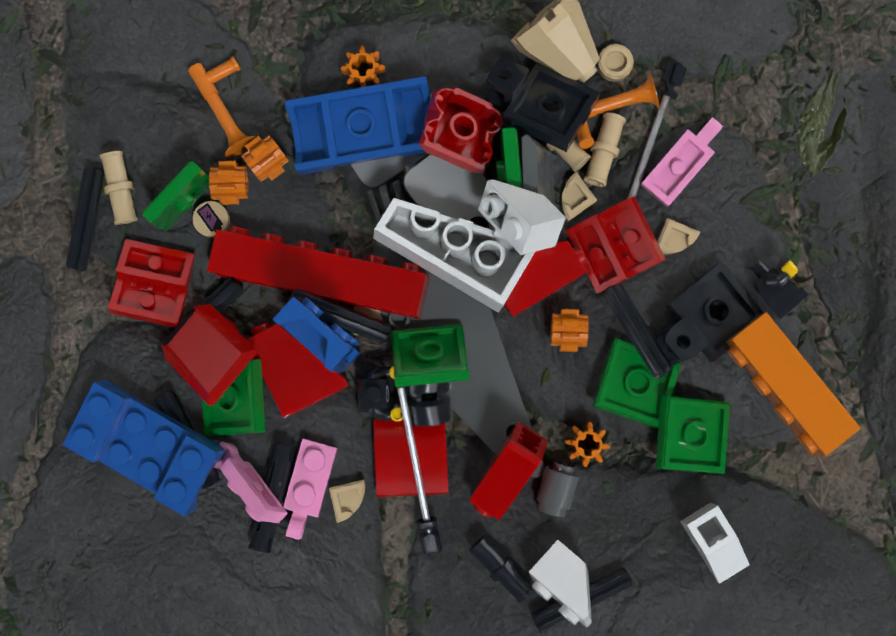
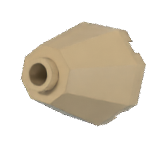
M554 0L535 15L536 18L531 23H526L510 40L519 52L540 65L574 81L578 80L580 83H584L597 72L595 65L600 58L581 6L577 0Z

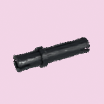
M274 442L265 483L282 505L296 447ZM255 520L248 548L259 552L271 553L278 523L258 522Z

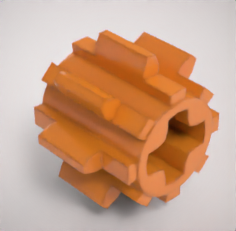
M361 46L360 53L355 55L347 52L349 64L342 66L341 72L350 77L347 81L348 87L351 88L359 85L362 88L370 85H379L380 81L377 76L386 72L385 66L377 63L380 58L379 52L376 51L368 54L364 46ZM365 63L368 66L366 76H360L358 70H360L361 64Z
M270 135L263 140L257 136L245 145L248 151L241 156L261 182L267 177L272 181L285 172L282 166L289 161Z
M219 161V167H210L209 189L211 199L220 200L222 205L239 204V199H248L249 179L247 167L239 166L236 161Z
M562 309L561 314L552 313L550 328L551 346H560L559 351L577 352L578 347H587L588 315L579 314V309Z
M587 422L585 431H581L576 426H573L572 430L575 434L573 440H564V443L573 447V451L568 456L569 459L581 456L583 467L588 466L590 458H594L599 463H602L603 460L599 453L602 449H610V446L603 444L601 440L606 431L599 430L594 433L592 422ZM586 434H590V440L596 442L595 449H589L588 454H584V449L578 447L579 440H585Z

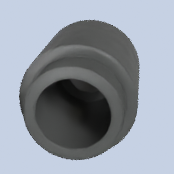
M554 461L553 467L545 466L536 500L539 501L537 510L549 515L565 517L566 510L571 509L580 478L579 475L573 473L575 467Z

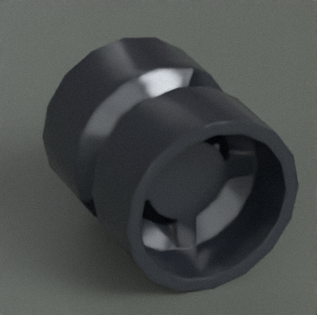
M449 382L404 386L405 393L409 395L406 398L412 425L435 426L446 423L451 419L450 396L445 394L450 389Z

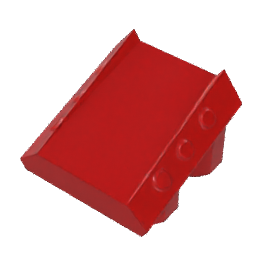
M457 87L435 90L431 96L419 146L426 153L467 171L485 174L487 163L490 161L493 153L491 147L492 139L501 128L502 116L498 110L493 108L492 103Z
M209 304L194 306L195 312L169 344L162 345L166 361L208 405H214L257 353L253 348V344L238 332V326Z

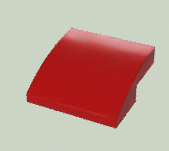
M635 196L566 230L573 246H578L587 259L588 264L584 268L597 294L609 286L621 283L666 260Z
M125 239L116 268L118 277L108 305L109 313L177 328L180 325L186 304L195 254Z
M374 420L377 498L418 496L404 421ZM445 423L435 426L412 425L425 495L449 494Z

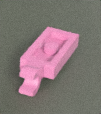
M712 117L697 136L690 130H687L640 185L664 206L668 207L715 153L707 145L723 126Z
M302 439L283 506L284 509L293 511L286 532L287 537L298 540L302 539L308 515L316 518L319 517L338 448Z
M222 441L220 446L224 447L226 451L223 459H220L214 468L222 471L227 478V486L246 504L245 510L250 517L258 522L279 523L288 514L251 463L242 460L238 454L237 447L232 443Z

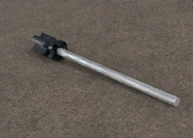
M669 61L666 64L661 79L666 86L659 87L657 90V94L662 96L660 108L656 114L628 198L636 197L669 99L676 100L678 97V93L673 89L682 85L687 70L681 63Z
M397 387L423 517L416 521L418 528L424 529V532L420 533L422 550L425 555L438 554L442 551L439 530H433V527L437 525V517L429 516L405 388Z

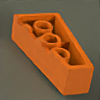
M767 312L757 316L726 341L730 347L727 352L731 359L740 368L745 367L752 377L751 382L762 396L767 397L773 405L775 413L790 428L810 456L829 455L861 429Z

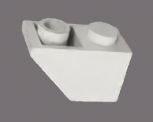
M497 180L487 181L478 211L520 255L555 247L566 219L544 195Z
M709 503L680 521L719 584L750 565L737 535L718 505Z
M557 540L529 571L534 581L531 587L546 601L552 597L562 605L558 611L573 625L580 621L587 628L592 623L588 569L578 556Z

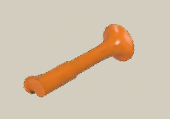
M233 56L206 72L201 63H196L188 69L191 78L204 100L208 102L227 136L229 144L225 152V157L233 158L248 151L245 145L256 138V136L249 137L238 128L214 83L241 70Z
M649 73L645 83L636 89L598 100L588 118L636 103H651L659 109L658 96L651 74ZM587 120L577 135L578 145L582 149H587L594 145V139L591 136Z

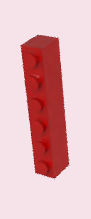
M229 226L228 232L216 230L207 272L215 276L232 277L238 281L289 292L299 288L327 300L421 320L430 277L426 273H422L423 268L418 265L402 262L401 268L388 266L387 259L367 255L366 261L352 258L353 252L339 248H332L331 253L318 251L319 245L305 241H297L296 246L283 243V237L263 233L262 239L249 236V230Z

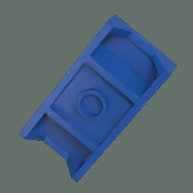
M426 76L285 101L286 110L292 125L296 151V172L300 175L335 170L337 166L402 155L405 158L428 154L419 146L431 100Z
M293 296L273 320L278 325L284 327L324 363L330 372L343 375L361 355L355 349L359 342L336 323L331 327L329 323L320 320L319 317L324 312L307 297L300 302Z
M107 380L95 381L62 444L90 462L100 461L156 494L154 496L155 500L183 516L193 513L197 508V496L209 472L226 451L224 447Z

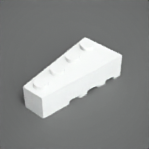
M393 198L374 229L373 239L498 313L535 253L520 255L496 229L494 231L473 224L474 222L462 218L455 219L445 216L438 211Z

